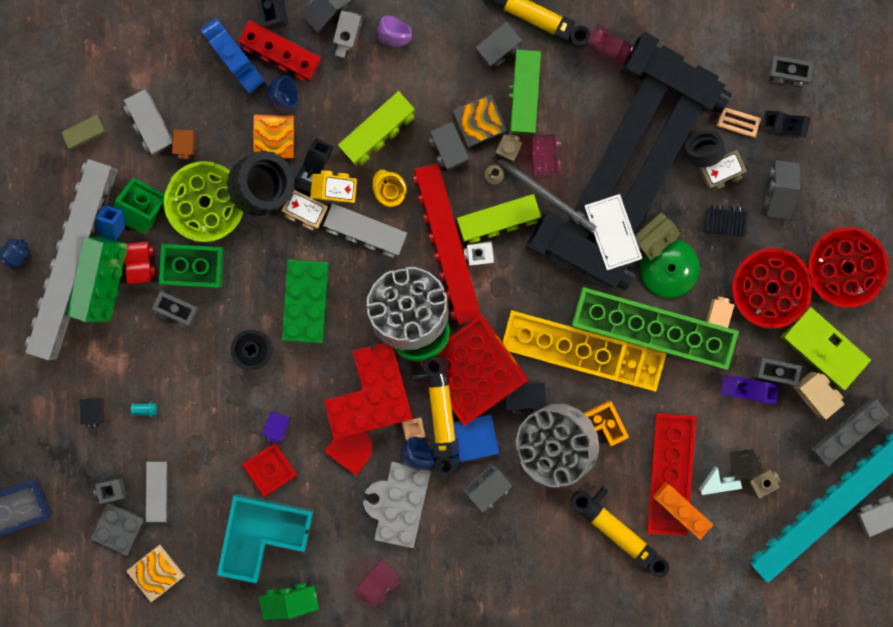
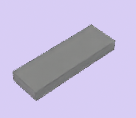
M168 461L146 462V522H167Z

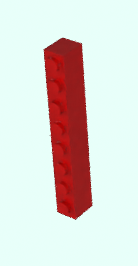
M435 163L415 169L416 174L412 176L415 186H419L421 193L418 194L420 205H425L426 213H423L426 225L430 224L432 232H429L431 244H436L437 247L434 255L437 264L441 263L443 270L439 271L442 283L446 282L448 286L445 294L448 302L452 301L454 309L450 310L452 319L457 321L458 324L472 321L481 314L439 164Z

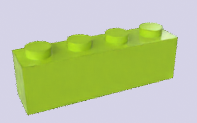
M532 194L458 217L457 221L464 242L468 241L471 244L480 241V237L488 235V238L500 235L499 231L507 229V232L519 229L518 225L526 223V226L538 223L537 219L541 218L535 196Z

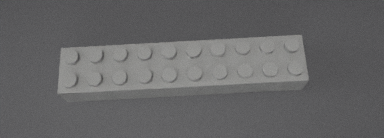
M89 159L87 163L84 162L82 165L81 174L83 176L81 182H77L75 187V201H71L68 213H70V216L62 227L64 235L62 240H59L57 243L56 251L58 253L56 259H53L50 264L49 270L52 272L50 278H47L44 283L43 290H45L43 298L39 299L37 309H39L38 315L33 318L31 328L33 329L31 337L28 336L25 342L27 354L46 360H55L58 357L70 320L67 311L84 237L97 236L95 218L104 205H107L118 171L116 168Z

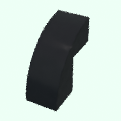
M315 138L307 152L301 169L295 177V191L307 197L311 195L312 174H321L334 146Z

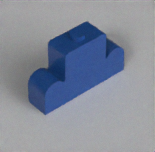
M216 17L200 29L250 95L266 84Z

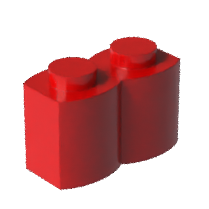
M150 242L128 244L125 257L127 284L151 283L157 277L156 266L152 265V258H155L154 246L150 245Z

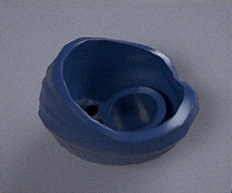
M284 75L271 81L266 91L273 107L282 112L292 111L298 103L297 88L294 80Z
M410 437L401 447L402 462L410 468L421 471L428 470L434 466L435 457L433 449L420 437Z

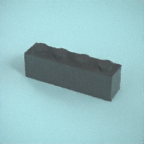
M871 398L813 446L811 450L823 465L829 466L890 414L877 399Z

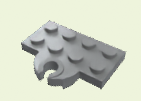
M391 461L388 479L373 482L365 490V493L368 495L376 493L379 496V500L375 504L369 503L368 500H363L366 512L372 518L378 520L374 540L414 548L430 477V469L418 471L406 464Z

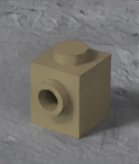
M511 133L508 136L504 134L495 155L513 163L522 145V142L519 141L520 138Z

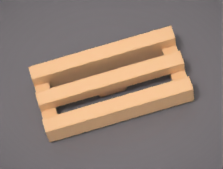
M725 107L719 116L716 127L755 138L761 118ZM725 113L754 121L755 125L726 117ZM724 120L743 127H747L753 129V132L746 131L734 126H730L722 122Z

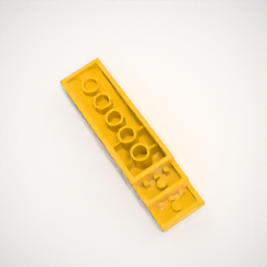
M512 310L503 339V344L510 352L655 392L667 354Z

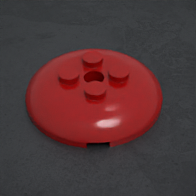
M845 227L828 232L816 242L808 259V270L813 288L823 300L838 307L852 308L864 305L877 296L887 281L889 263L886 251L877 239L862 229ZM845 262L851 265L849 273H845L842 269Z
M767 248L752 253L741 262L733 278L732 294L737 309L748 321L764 328H781L794 323L806 312L811 302L813 282L807 266L798 256L787 250ZM769 283H773L776 286V291L773 294L767 292V285Z

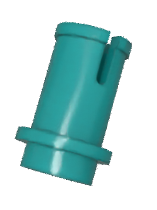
M152 401L146 404L132 403L131 414L132 416L149 415L153 417V415H157V404Z

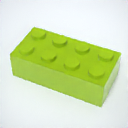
M398 91L339 143L338 146L355 166L358 164L362 166L370 159L369 154L372 151L378 152L385 145L384 141L388 137L392 139L400 132L399 127L403 124L407 126L415 119V109Z

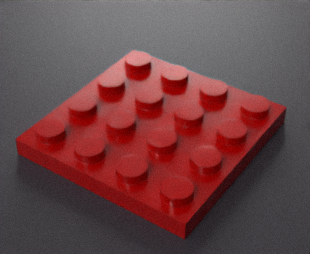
M483 314L452 335L445 348L439 353L444 355L449 361L447 373L451 408L464 426L529 381ZM426 360L419 361L423 368ZM434 361V368L439 370V364Z

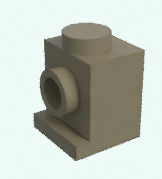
M766 469L747 479L758 499L780 488L778 483L781 480L778 474L770 469ZM765 480L770 481V485L768 487H764L763 482Z

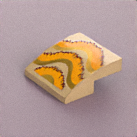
M161 545L157 546L127 570V573L150 602L154 601L185 576Z

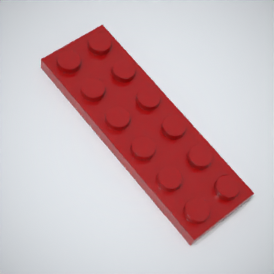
M656 413L647 533L687 536L688 528L652 496L667 482L690 503L697 416Z

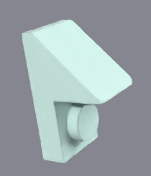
M714 467L699 488V493L706 495L742 489L741 481L735 479L734 476L722 478L723 481L720 482L718 468Z

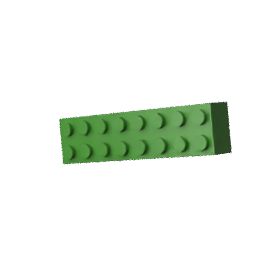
M584 287L581 288L571 326L726 370L729 368L739 333L737 330Z

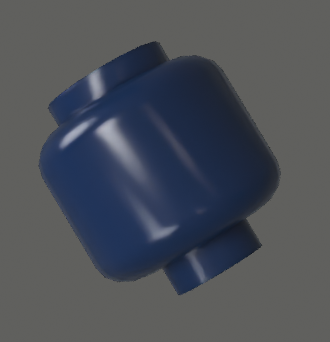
M21 238L18 240L9 239L0 249L1 262L9 268L21 267L30 256L27 242Z

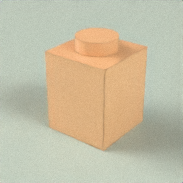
M718 297V300L712 299L706 322L728 328L734 304H730V299Z

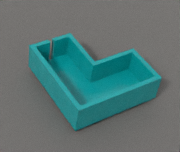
M235 494L232 500L217 575L257 583L260 577L266 544L305 552L310 531L306 530L311 528L314 510Z

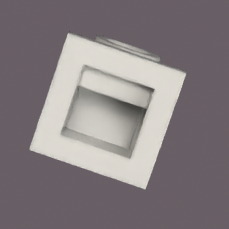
M492 241L468 244L467 249H464L465 261L469 260V265L494 263ZM477 249L482 250L483 254L481 256L475 254Z

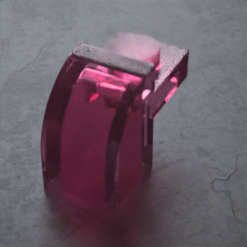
M599 24L596 25L588 40L592 49L621 64H625L633 49V46L625 39L613 35L604 26Z

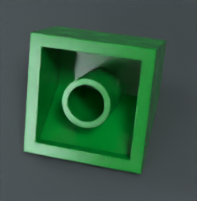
M132 178L115 200L113 208L123 211L126 226L146 236L164 206L165 194Z

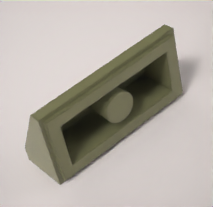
M97 114L63 131L62 135L68 149L72 150L107 132Z

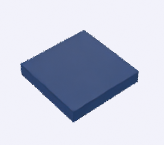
M491 414L477 417L465 426L461 421L453 422L455 439L458 438L461 462L499 454Z

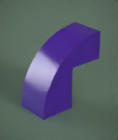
M723 375L720 394L776 404L780 385Z

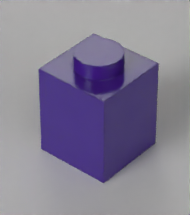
M271 411L262 435L266 436V440L274 443L282 441L291 417Z

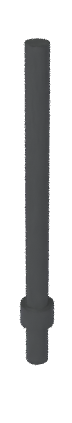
M501 158L498 161L499 166L570 216L574 223L577 225L581 224L592 233L596 230L597 226L587 220L583 213L580 211L576 212L505 159Z

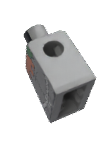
M346 10L341 11L333 42L338 43L335 55L347 58L349 48H354L364 16ZM345 31L350 34L349 40L343 38Z

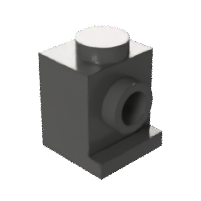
M122 477L95 484L94 496L96 500H99L100 504L127 497ZM108 487L113 489L112 494L107 493Z

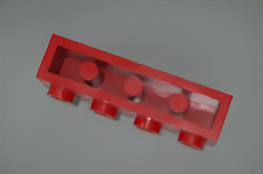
M250 20L238 40L242 45L241 49L250 54L252 51L260 54L258 58L267 63L270 60L277 63V68L286 73L288 70L294 72V77L303 82L306 79L311 81L321 62V58Z

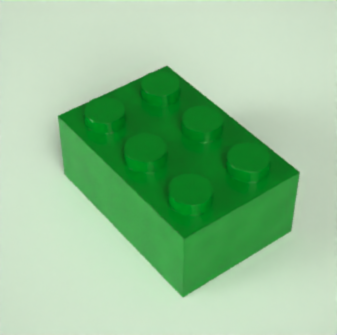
M161 244L159 284L222 288L225 248Z

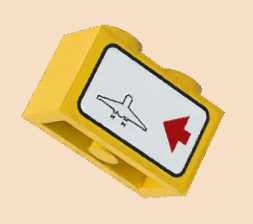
M321 171V174H312L310 198L355 203L357 179L349 178V174L337 173V176H334L332 171Z

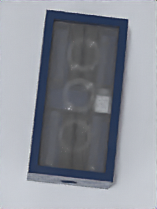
M38 476L0 490V536L49 519L52 514Z

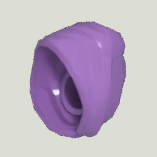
M390 15L381 18L376 30L379 43L392 47H402L409 43L413 37L411 28L407 24Z

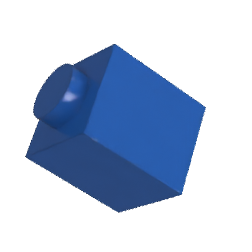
M104 205L95 218L97 235L116 241L125 228L122 210Z

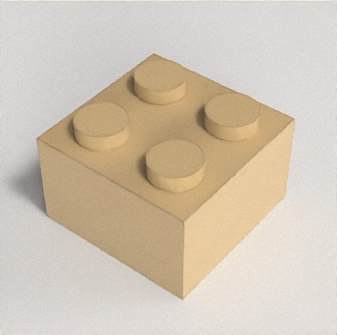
M810 372L798 382V386L794 385L793 388L818 418L826 420L844 405L841 401L843 396L838 390H833L828 385L830 381L823 373Z

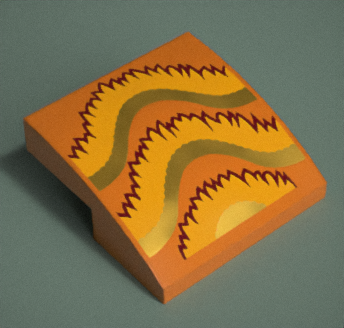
M254 114V152H274L283 158H294V115Z

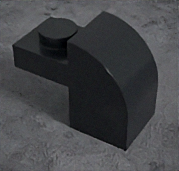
M766 110L761 130L784 137L806 138L811 118Z

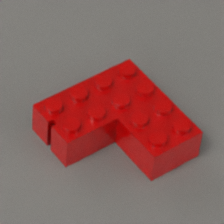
M381 343L374 345L375 350L367 347L353 351L363 390L324 401L334 440L413 420L394 347Z

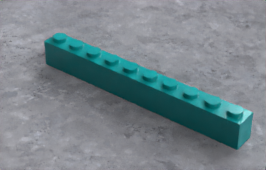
M893 431L886 436V441L882 445L878 444L870 451L872 454L866 459L865 457L860 459L855 464L856 468L854 470L844 473L837 485H831L825 491L827 494L822 498L818 497L810 504L812 507L809 510L799 513L792 525L787 524L780 531L782 534L777 538H771L766 543L767 547L764 550H759L751 556L752 560L749 564L767 583L774 579L893 473Z

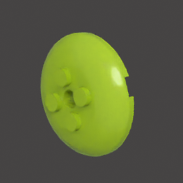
M200 161L184 166L173 175L165 191L164 208L170 224L178 233L194 241L211 242L227 236L236 228L242 218L243 211L236 207L228 194L227 180L230 172L229 169L214 162ZM203 197H209L210 204L208 207L203 208L200 201Z

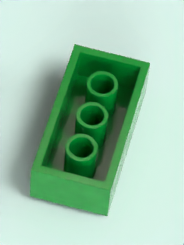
M84 237L67 311L68 316L84 322L111 321L115 299L118 294L119 281L122 276L124 259L127 255V243L105 237Z
M288 260L282 340L324 343L329 276L328 262Z

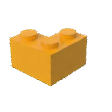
M608 400L583 413L591 420L596 431L602 430L610 446L629 438L612 401Z

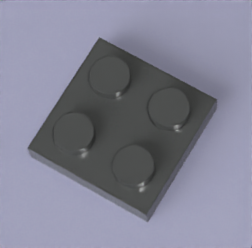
M108 502L91 539L127 556L145 518Z

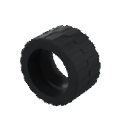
M267 151L254 152L238 161L232 167L228 174L227 191L231 201L243 213L250 214L251 216H264L283 207L291 199L295 188L294 173L288 162L280 155ZM252 166L261 167L266 170L274 181V195L268 202L256 198L248 188L247 173Z

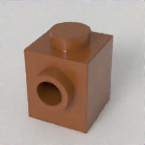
M173 129L172 154L177 155V159H189L190 156H195L196 132L194 130Z

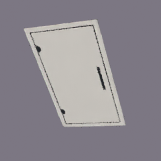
M620 194L585 205L590 222L597 226L594 234L607 270L642 259Z

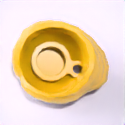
M379 170L373 177L374 195L380 204L391 208L403 202L407 188L400 175L386 170Z

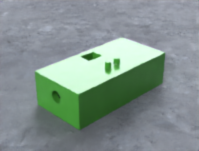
M516 50L513 86L510 85L509 88L513 90L512 94L509 93V98H512L510 133L513 135L534 136L541 51Z

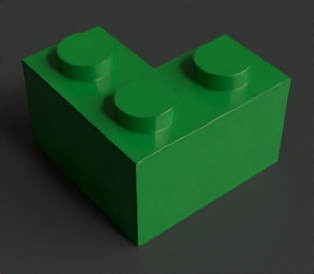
M306 583L296 584L294 589L284 588L279 591L278 588L266 590V594L259 596L263 620L291 619L319 609L315 586H306Z

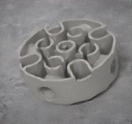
M405 267V269L384 273L373 284L367 297V314L375 335L386 345L400 350L419 349L431 344L443 332L448 321V300L441 282L430 272L416 267Z
M550 404L529 415L519 427L515 441L516 450H518L521 459L520 463L524 471L536 482L548 487L567 486L579 481L596 464L599 453L598 434L591 420L579 409L566 404Z

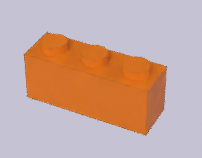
M667 482L652 496L700 540L713 526L705 516Z

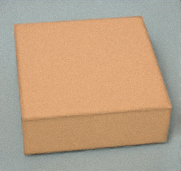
M421 417L402 422L406 440L414 436L426 437Z

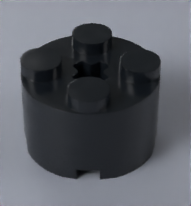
M252 329L239 333L233 339L230 350L233 360L239 367L246 370H256L265 366L270 361L273 354V345L271 339L264 332ZM253 344L254 348L257 349V352L252 353V355H250V351L247 350V347H250Z

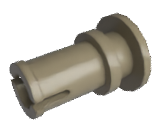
M490 165L485 170V179L491 184H499L504 178V170L499 165Z

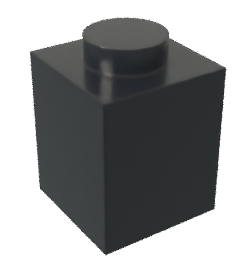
M104 398L81 399L80 424H86L87 428L99 427V424L104 423Z

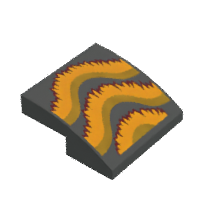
M493 94L453 110L468 147L508 131Z

